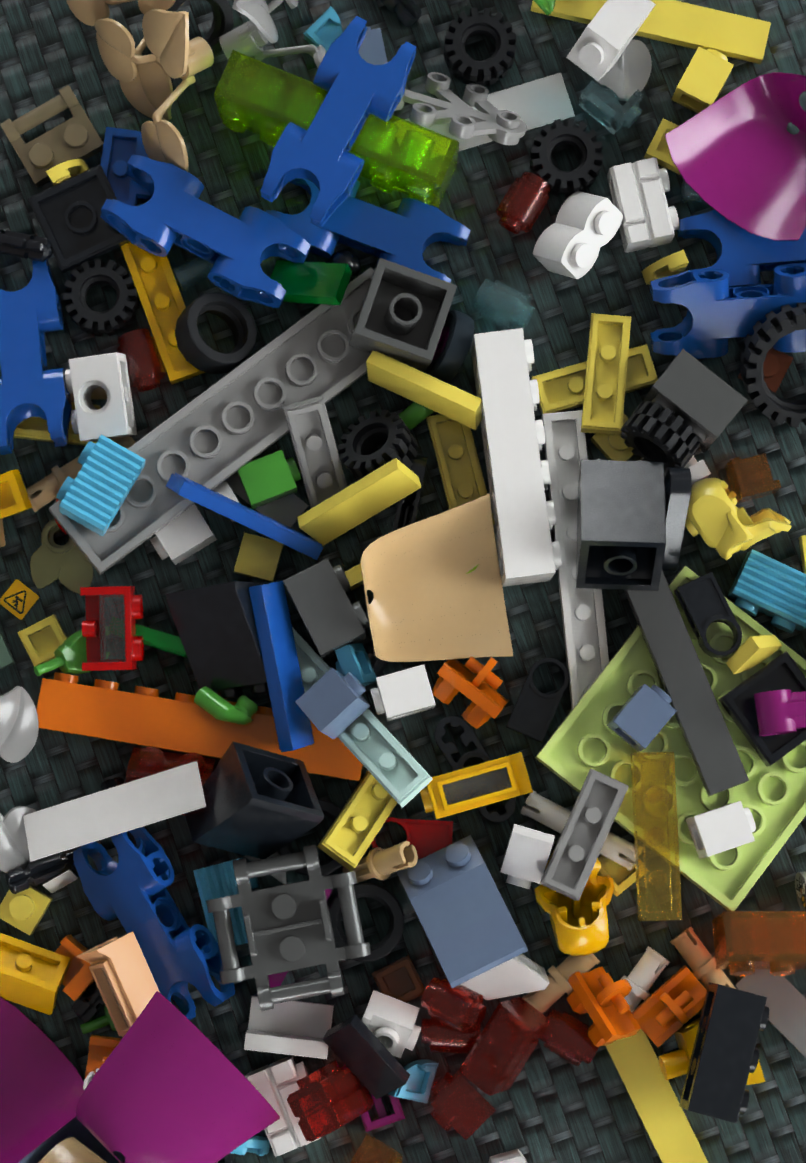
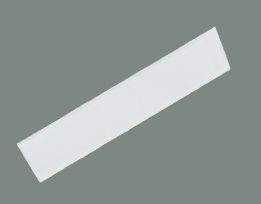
M561 72L488 94L487 101L499 111L508 110L518 114L521 117V121L527 126L526 131L545 126L546 124H552L554 120L561 119L562 121L575 117ZM410 118L392 123L405 167L486 144L493 140L488 135L472 136L469 139L455 137L449 133L450 123L421 127L413 124Z
M194 761L23 815L30 862L206 807L198 762Z

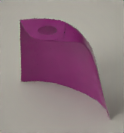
M782 72L764 74L740 85L683 124L666 133L665 139L672 161L685 182L723 217L751 234L774 241H794L800 239L806 227V111L803 110L799 102L801 93L806 91V76ZM788 123L797 126L800 130L799 133L795 135L790 134L787 131Z
M158 991L155 992L136 1021L85 1088L76 1108L77 1119L120 1163L123 1162L113 1154L114 1151H119L124 1155V1163H217L257 1133L280 1119V1116L245 1076L185 1015Z
M0 997V1163H19L58 1130L77 1117L76 1108L84 1092V1081L74 1065L61 1050L21 1011Z

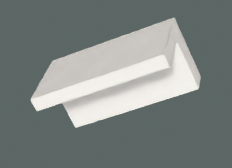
M252 996L244 1050L327 1059L329 1046L322 1039L326 1032L331 1029L334 1005L288 1001L274 1004V1009L261 1011L258 996Z

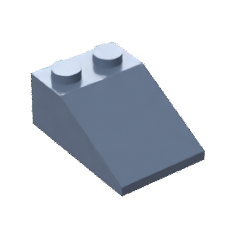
M471 835L418 860L417 864L412 868L396 871L452 988L528 951Z

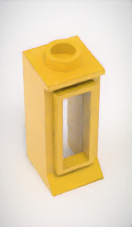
M522 752L434 776L427 787L420 791L425 812L434 811L437 820L532 793L533 790Z

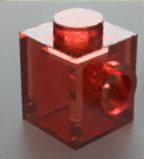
M460 1070L453 1076L446 1072L430 1089L434 1093L430 1098V1104L435 1108L430 1113L431 1116L447 1132L453 1127L465 1140L496 1111L494 1105Z

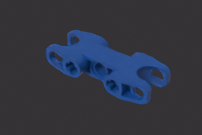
M358 16L350 22L344 32L330 45L318 67L313 84L328 93L308 130L292 122L285 127L272 151L270 165L260 190L262 198L273 202L288 182L301 178L310 180L319 189L318 198L313 205L310 215V223L319 228L324 226L335 210L348 198L362 171L365 160L349 151L367 118L372 114L385 122L389 121L404 95L407 78L416 56V46L406 41L401 45L391 61L382 65L367 63L359 54V49L368 29L366 27L367 21Z
M132 154L127 163L126 174L133 181L145 187L152 197L148 202L139 206L127 205L115 199H106L101 208V218L125 236L133 245L153 255L166 257L172 245L175 244L212 263L213 266L208 273V279L223 291L242 300L253 301L272 308H280L286 290L277 281L268 277L263 272L260 264L269 257H281L294 263L303 264L309 254L311 245L287 227L279 218L256 207H245L239 219L199 199L204 190V185L194 175L171 163Z
M301 178L290 181V183L305 189L311 196L310 203L305 210L293 215L275 210H266L267 213L279 218L287 227L305 239L311 245L309 253L324 258L332 257L338 242L378 257V261L379 258H383L451 283L452 279L430 268L423 260L422 254L426 247L439 241L466 246L471 232L469 228L450 218L437 207L415 199L402 198L396 213L355 198L360 187L358 180L348 198L335 210L322 228L310 223V215L313 205L318 198L319 189L313 182Z
M715 209L679 220L678 237L704 239L715 248L717 254L716 263L702 269L727 271L729 273V287L761 285L760 272L774 271V268L783 264L806 263V227L799 240L774 241L747 232L723 217Z
M47 258L43 262L32 261V278L23 289L15 292L0 289V455L12 454L16 427L23 420L31 417H40L47 420L48 432L55 447L67 446L72 405L71 395L67 390L65 382L66 370L64 367L48 370L44 333L63 330L64 326L62 302L56 291Z
M806 263L777 266L774 268V284L729 287V273L720 269L687 270L676 275L651 281L650 294L653 301L664 304H681L688 308L685 318L678 325L657 329L650 333V344L653 352L677 356L684 349L696 359L715 358L726 355L728 353V338L746 337L747 334L753 335V326L758 321L763 324L767 320L765 316L767 313L773 310L775 314L781 312V306L789 304L792 308H796L797 303L806 302ZM806 329L795 330L780 338L773 348L786 353L806 352Z
M144 826L129 831L136 840V847L129 839L127 832L111 836L118 852L119 863L115 862L106 849L96 841L73 851L74 865L79 874L84 893L94 910L105 920L111 921L118 918L127 933L134 932L160 993L170 1002L172 997L183 1015L189 1020L196 1017V1007L189 993L188 983L195 986L204 1000L214 1007L235 994L234 983L221 984L219 972L223 971V966L216 939L209 929L203 925L196 924L189 928L166 887L174 882L173 866L161 845L149 834ZM87 855L94 860L98 871L89 864ZM210 975L216 978L221 991L215 987Z

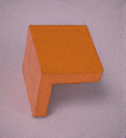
M70 934L61 940V945L55 952L71 958L69 968L62 982L65 986L62 991L73 1001H76L95 980L89 969L90 963L76 957L88 949Z

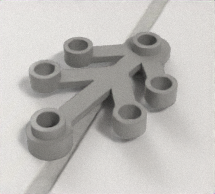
M438 72L428 74L425 90L439 99L406 90L405 88L404 95L395 110H402L405 102L413 104L410 121L413 124L421 127H431L433 124L450 123L449 133L461 139L488 135L490 139L499 144L516 145L519 139L525 135L527 129L526 124L521 121V117L518 114L508 110L499 111L487 101L489 90L486 87L473 83L467 84L463 99L461 100L449 89L451 79L447 75Z

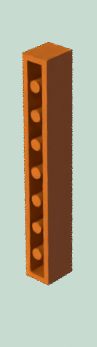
M55 672L53 680L42 678L37 704L40 729L220 759L231 743L237 742L301 760L310 774L358 782L361 780L362 763L338 737L332 739L326 736L312 722L314 744L293 751L281 752L272 708L258 706V711L251 717L253 721L246 725L215 719L195 704V695L176 692L174 700L160 698V690L142 686H135L134 693L118 691L119 683L95 679L94 686L78 684L79 676ZM228 701L229 703H231V704L234 705V706H235V704L237 703V702Z

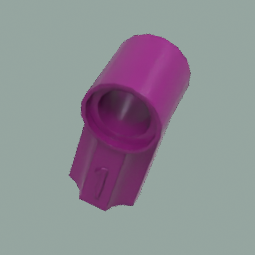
M790 689L754 694L759 736L793 733L797 729L806 728V691L791 693Z

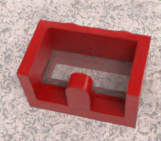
M135 586L80 587V596H85L86 621H82V636L86 637L87 662L82 663V671L137 669L136 661L144 660L143 636H136V619H143L142 594L135 595Z

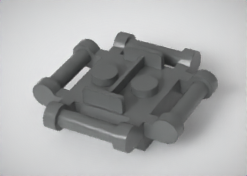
M316 844L303 846L304 851L246 862V858L233 860L239 894L206 900L208 913L213 912L223 971L219 972L221 984L255 978L261 1011L274 1009V1004L331 993L332 997L345 995L339 961L371 955L369 942H364L353 885L357 884L355 871L322 877ZM307 867L309 880L252 891L251 878ZM331 888H337L348 943L347 946L337 948L325 891ZM236 907L242 908L252 965L242 967L239 964L229 909ZM326 964L328 975L326 977L270 987L268 975Z

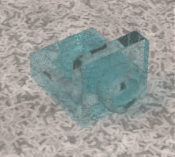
M592 80L582 91L578 105L614 135L622 125L627 129L630 128L641 115L643 110L639 106L644 94L636 90L622 106L613 90L605 85L600 87Z

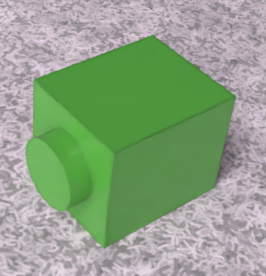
M282 450L246 463L237 470L252 509L296 493L297 486L295 482L301 480L294 458L285 459Z

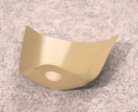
M490 494L390 532L370 543L363 551L360 563L370 630L377 658L388 662H422L466 659L471 656L474 658L513 657L493 526ZM478 565V567H477L474 571H472V572L466 574L467 572H469L471 569H473L475 566ZM368 590L373 592V601L370 604L367 596Z

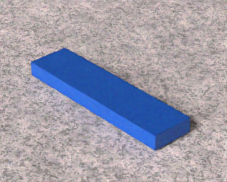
M172 473L166 484V487L178 495L315 560L318 559L323 550L322 544L311 537L178 473Z
M283 581L249 587L279 748L281 752H287L314 744L310 719L295 702L305 691Z

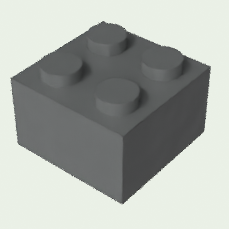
M379 258L349 346L369 353L378 351L425 372L432 362L457 285Z
M682 349L652 386L643 403L650 401L652 405L654 403L661 404L663 410L669 408L673 411L672 415L682 417L684 419L682 423L690 425L694 429L691 433L698 436V442H700L698 449L705 453L748 400Z
M327 558L283 580L323 661L336 655L335 650L366 639L364 629L370 627L369 621L359 601L353 604L350 603L346 595L347 592L351 591L350 584L340 564L332 568Z

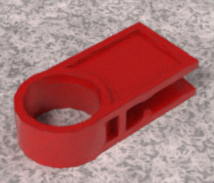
M389 817L385 821V823L395 822L404 829L407 837L406 841H409L410 845L415 846L418 859H422L452 844L453 821L400 819ZM375 838L371 843L373 848L378 847Z

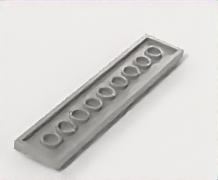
M371 267L348 284L341 305H319L128 448V450L146 459L145 467L104 536L98 535L89 528L59 512L61 500H58L49 507L50 513L99 575L103 574L195 504V502L178 495L166 487L172 473H178L211 490L215 489L242 466L252 461L289 432L283 406L321 395L325 404H327L367 373L366 361L371 353L349 346V342L374 272Z

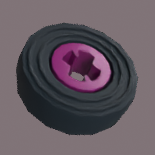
M457 310L448 312L432 362L424 373L446 383L455 377L468 354L473 338L474 320L469 315Z

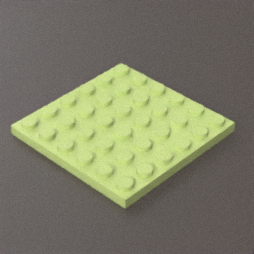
M685 565L669 584V588L749 781L708 797L675 714L646 749L637 752L607 726L637 688L643 684L648 685L650 688L652 685H656L665 691L638 625L535 759L578 793H580L590 769L628 785V790L614 821L723 908L732 913L737 909L806 816V740L774 764L767 767L719 699L786 651L805 677L806 660L780 639L778 640L783 646L755 667L738 674H733L726 664L735 651L722 658L710 657L704 653L674 593V590L700 577ZM725 597L742 631V641L739 647L750 636L773 635ZM713 622L706 630L707 642L713 649L727 651L731 648L734 636L729 626L722 622ZM741 801L743 808H749L753 815L756 831L752 832L755 841L709 857L699 858L686 819Z

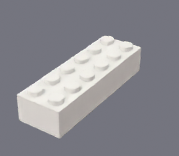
M523 328L474 334L471 356L476 394L482 400V420L480 425L491 508L495 522L494 530L502 587L550 581L556 573L555 570H558L559 566L562 565L559 541L552 542L550 530H553V525H556V514L553 500L546 501L545 490H548V484L551 483L548 460H540L539 451L542 450V444H545V433L542 419L535 420L534 411H537V404L540 403L537 379L530 380L529 372L532 371L531 364H534L532 340H524Z

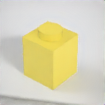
M698 47L676 87L672 100L696 113L701 112L716 101L734 64L728 62L727 57L715 49L705 50Z

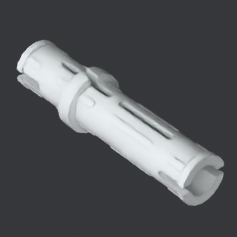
M533 790L526 799L525 803L527 805L523 806L521 814L562 833L571 811L537 794ZM609 831L600 855L631 871L643 848Z

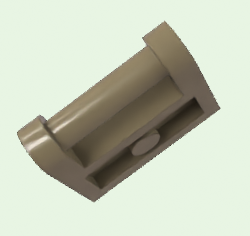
M69 85L58 90L59 95L14 121H11L9 118L0 123L2 130L37 188L50 181L46 173L50 168L72 159H83L85 161L103 150L104 143ZM69 109L73 116L72 118L32 141L24 143L21 138L22 134L62 111Z

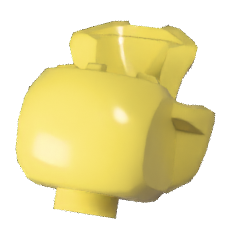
M705 478L692 484L685 527L693 537L700 534L704 542L710 548H716L719 555L725 560H728L734 553L740 550L744 552L750 546L781 531L788 532L791 529V522L770 508H764L749 516L743 507L738 508L736 506L738 501L735 497L737 495L734 491H729L728 484L724 480Z

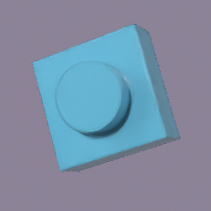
M363 643L348 644L335 650L338 659L336 661L338 672L344 676L348 672L352 673L364 687L376 682L377 677Z

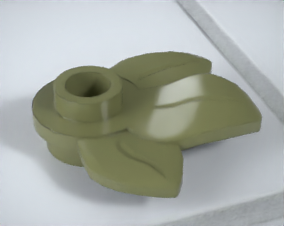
M52 519L42 530V545L31 556L30 570L32 580L38 589H43L59 579L69 590L80 594V587L91 586L94 572L93 566L70 537L65 545L60 546L56 544L55 536L62 530L58 527L55 519Z

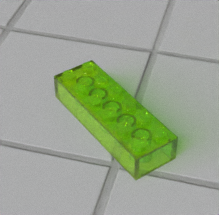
M233 50L214 92L219 117L223 120V124L226 127L239 133H245V130H249L259 134L260 140L275 147L282 132L290 122L308 130L328 92L314 85L311 81ZM370 114L349 152L365 160L359 176L371 180L370 184L373 187L387 193H392L394 189L408 195L407 198L439 208L457 166L459 142L392 115L388 122H385Z

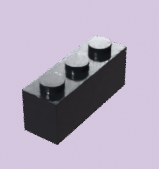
M709 982L682 1091L680 1107L688 1111L737 1123L739 1114L744 1115L749 1102V1090L745 1089L749 1073H754L759 1060V1048H755L758 1033L765 1030L769 1018V1007L765 1006L767 997Z

